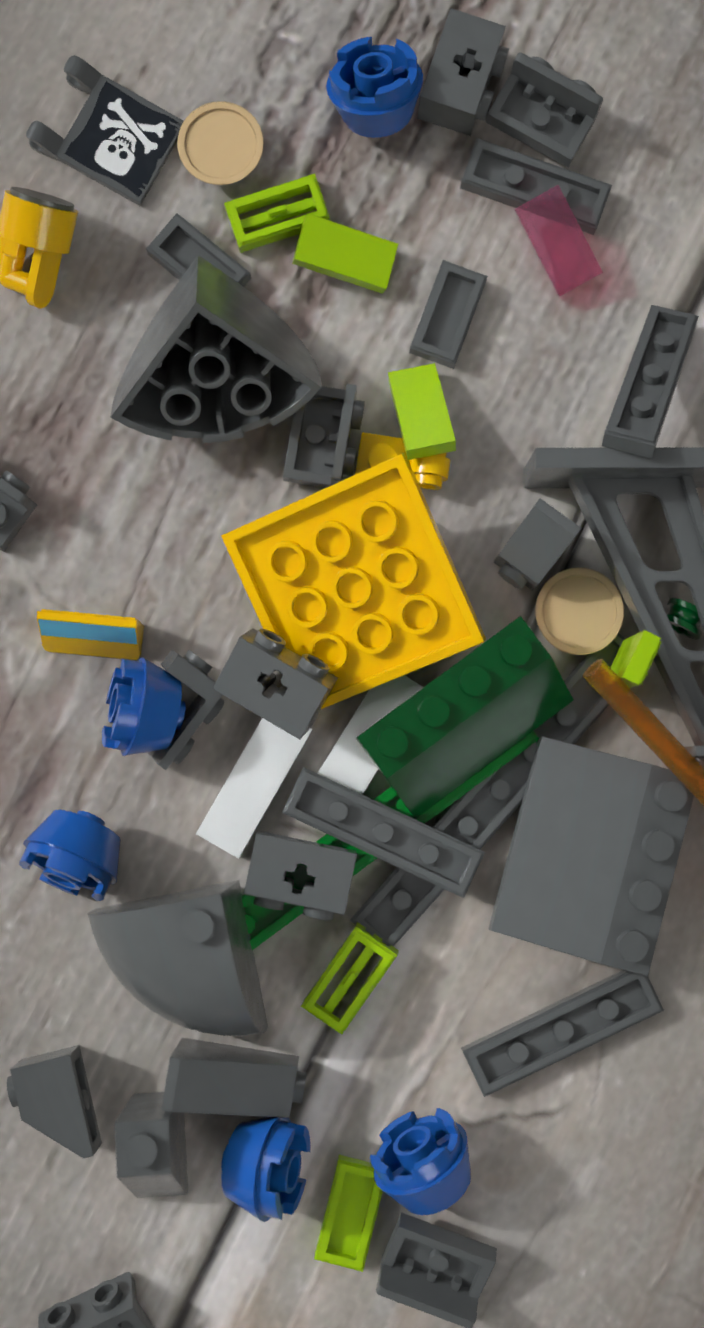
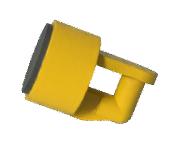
M11 187L10 190H5L0 213V284L7 289L25 295L29 305L42 309L49 304L53 297L62 254H69L78 211L74 209V204L64 199L35 190ZM27 247L34 248L29 273L22 271Z

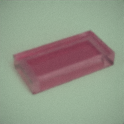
M559 185L515 209L514 212L558 298L603 273Z

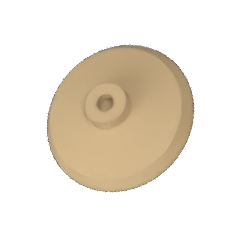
M224 101L207 103L191 112L179 130L177 141L178 153L185 168L197 179L214 185L235 183L249 175L261 158L264 144L262 130L255 117L245 108Z
M570 568L557 573L544 584L537 597L535 615L542 635L551 645L569 654L587 655L602 650L616 638L623 624L624 605L619 590L608 577L588 568Z

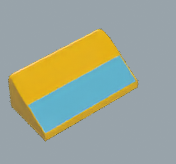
M47 609L37 611V622L42 646L48 652L137 660L141 657L144 625L136 618Z

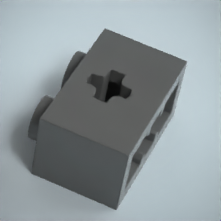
M450 8L420 94L417 119L468 136L472 135L477 119L486 121L494 96V92L487 90L492 76L501 77L510 49L502 46L506 26ZM463 72L469 73L468 77L462 76Z
M252 628L239 637L213 689L300 740L312 727L338 677L329 673L330 667L319 658L310 654H303L301 657L286 648V641L276 633L266 629H259L257 631ZM276 670L283 674L281 678L283 686L281 688L274 684L276 676L273 672Z
M258 831L255 837L244 894L255 896L253 904L256 906L283 910L284 903L304 906L303 915L332 921L334 913L345 915L357 851ZM298 864L307 865V874L315 877V882H306L303 890L293 888L294 880L285 877L286 871H295Z

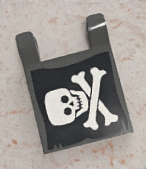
M76 55L71 56L64 66V72L67 74L66 80L72 87L90 93L65 139L45 124L34 121L26 132L29 145L40 154L59 160L141 206L177 143L179 130L184 121L102 75Z

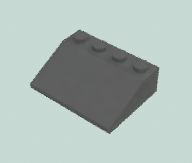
M539 736L488 929L599 964L648 976L699 778L656 765Z

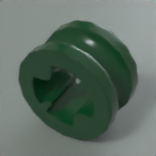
M670 598L667 603L668 607H670L667 617L674 632L699 640L703 633L700 630L702 623L696 606L678 598Z

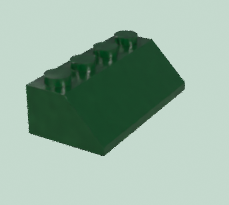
M519 616L356 737V740L416 819L574 699L551 655L524 619Z

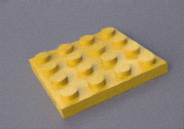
M405 453L221 535L263 629L272 631L286 641L285 647L301 657L303 654H310L319 658L330 667L328 672L338 677L322 709L481 644L486 640Z

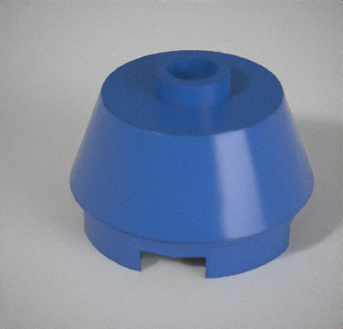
M372 37L352 41L338 50V62L332 71L329 70L326 87L330 100L347 127L352 132L369 138L385 137L402 130L412 118L423 84V72L417 63L414 50L408 44L396 39L395 47L373 45Z
M143 657L139 661L122 658L121 667L114 670L107 694L106 704H109L108 722L113 723L112 727L104 726L102 728L103 747L121 750L123 756L167 749L173 739L175 730H180L185 716L186 704L185 701L181 700V681Z
M54 810L24 840L23 844L26 849L19 861V865L23 869L30 870L31 865L34 864L43 870L39 880L77 896L81 887L94 890L91 897L96 901H102L109 886L117 883L121 840L115 832L104 826L105 822L101 818L85 811L74 813L66 810Z
M436 1108L435 1116L429 1115L422 1118H417L414 1111L406 1113L391 1122L379 1134L383 1144L376 1155L370 1154L375 1182L382 1191L408 1211L417 1215L435 1214L449 1208L464 1195L471 1181L467 1134L465 1129L455 1122L447 1111Z
M269 1117L238 1124L222 1155L221 1184L225 1197L262 1222H266L270 1218L282 1220L283 1213L292 1215L301 1200L307 1180L299 1178L301 1170V1151L310 1152L311 1150L308 1128L304 1125L291 1123L289 1118Z

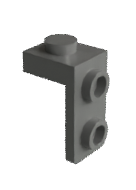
M171 650L160 664L167 672L198 694L185 711L183 724L180 730H175L169 747L164 750L155 751L152 756L155 762L165 770L172 762L179 764L183 761L194 745L195 740L191 738L202 722L209 724L213 721L224 705V700L221 698L222 694L213 689L216 682L207 676L213 667L190 650H188L184 657Z

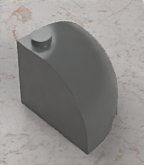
M198 255L168 295L135 348L117 387L110 418L131 429L165 440H172V436L203 438V443L239 439L244 437V432L262 427L270 422L274 426L298 411L322 388L320 372L303 342L270 307L244 286Z
M239 880L96 908L88 913L93 935L109 968L120 983L148 1009L168 1021L202 1033L222 1036H246L266 1032L268 1023L254 952L250 944L251 937L248 934L245 919L246 912L245 907L243 908Z

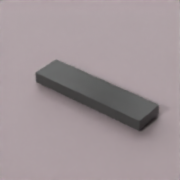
M651 305L604 432L603 447L652 459L699 316Z
M303 767L282 813L463 898L485 854L484 851L305 767Z
M622 970L482 1037L461 1049L483 1096L486 1097L664 1011L648 976Z

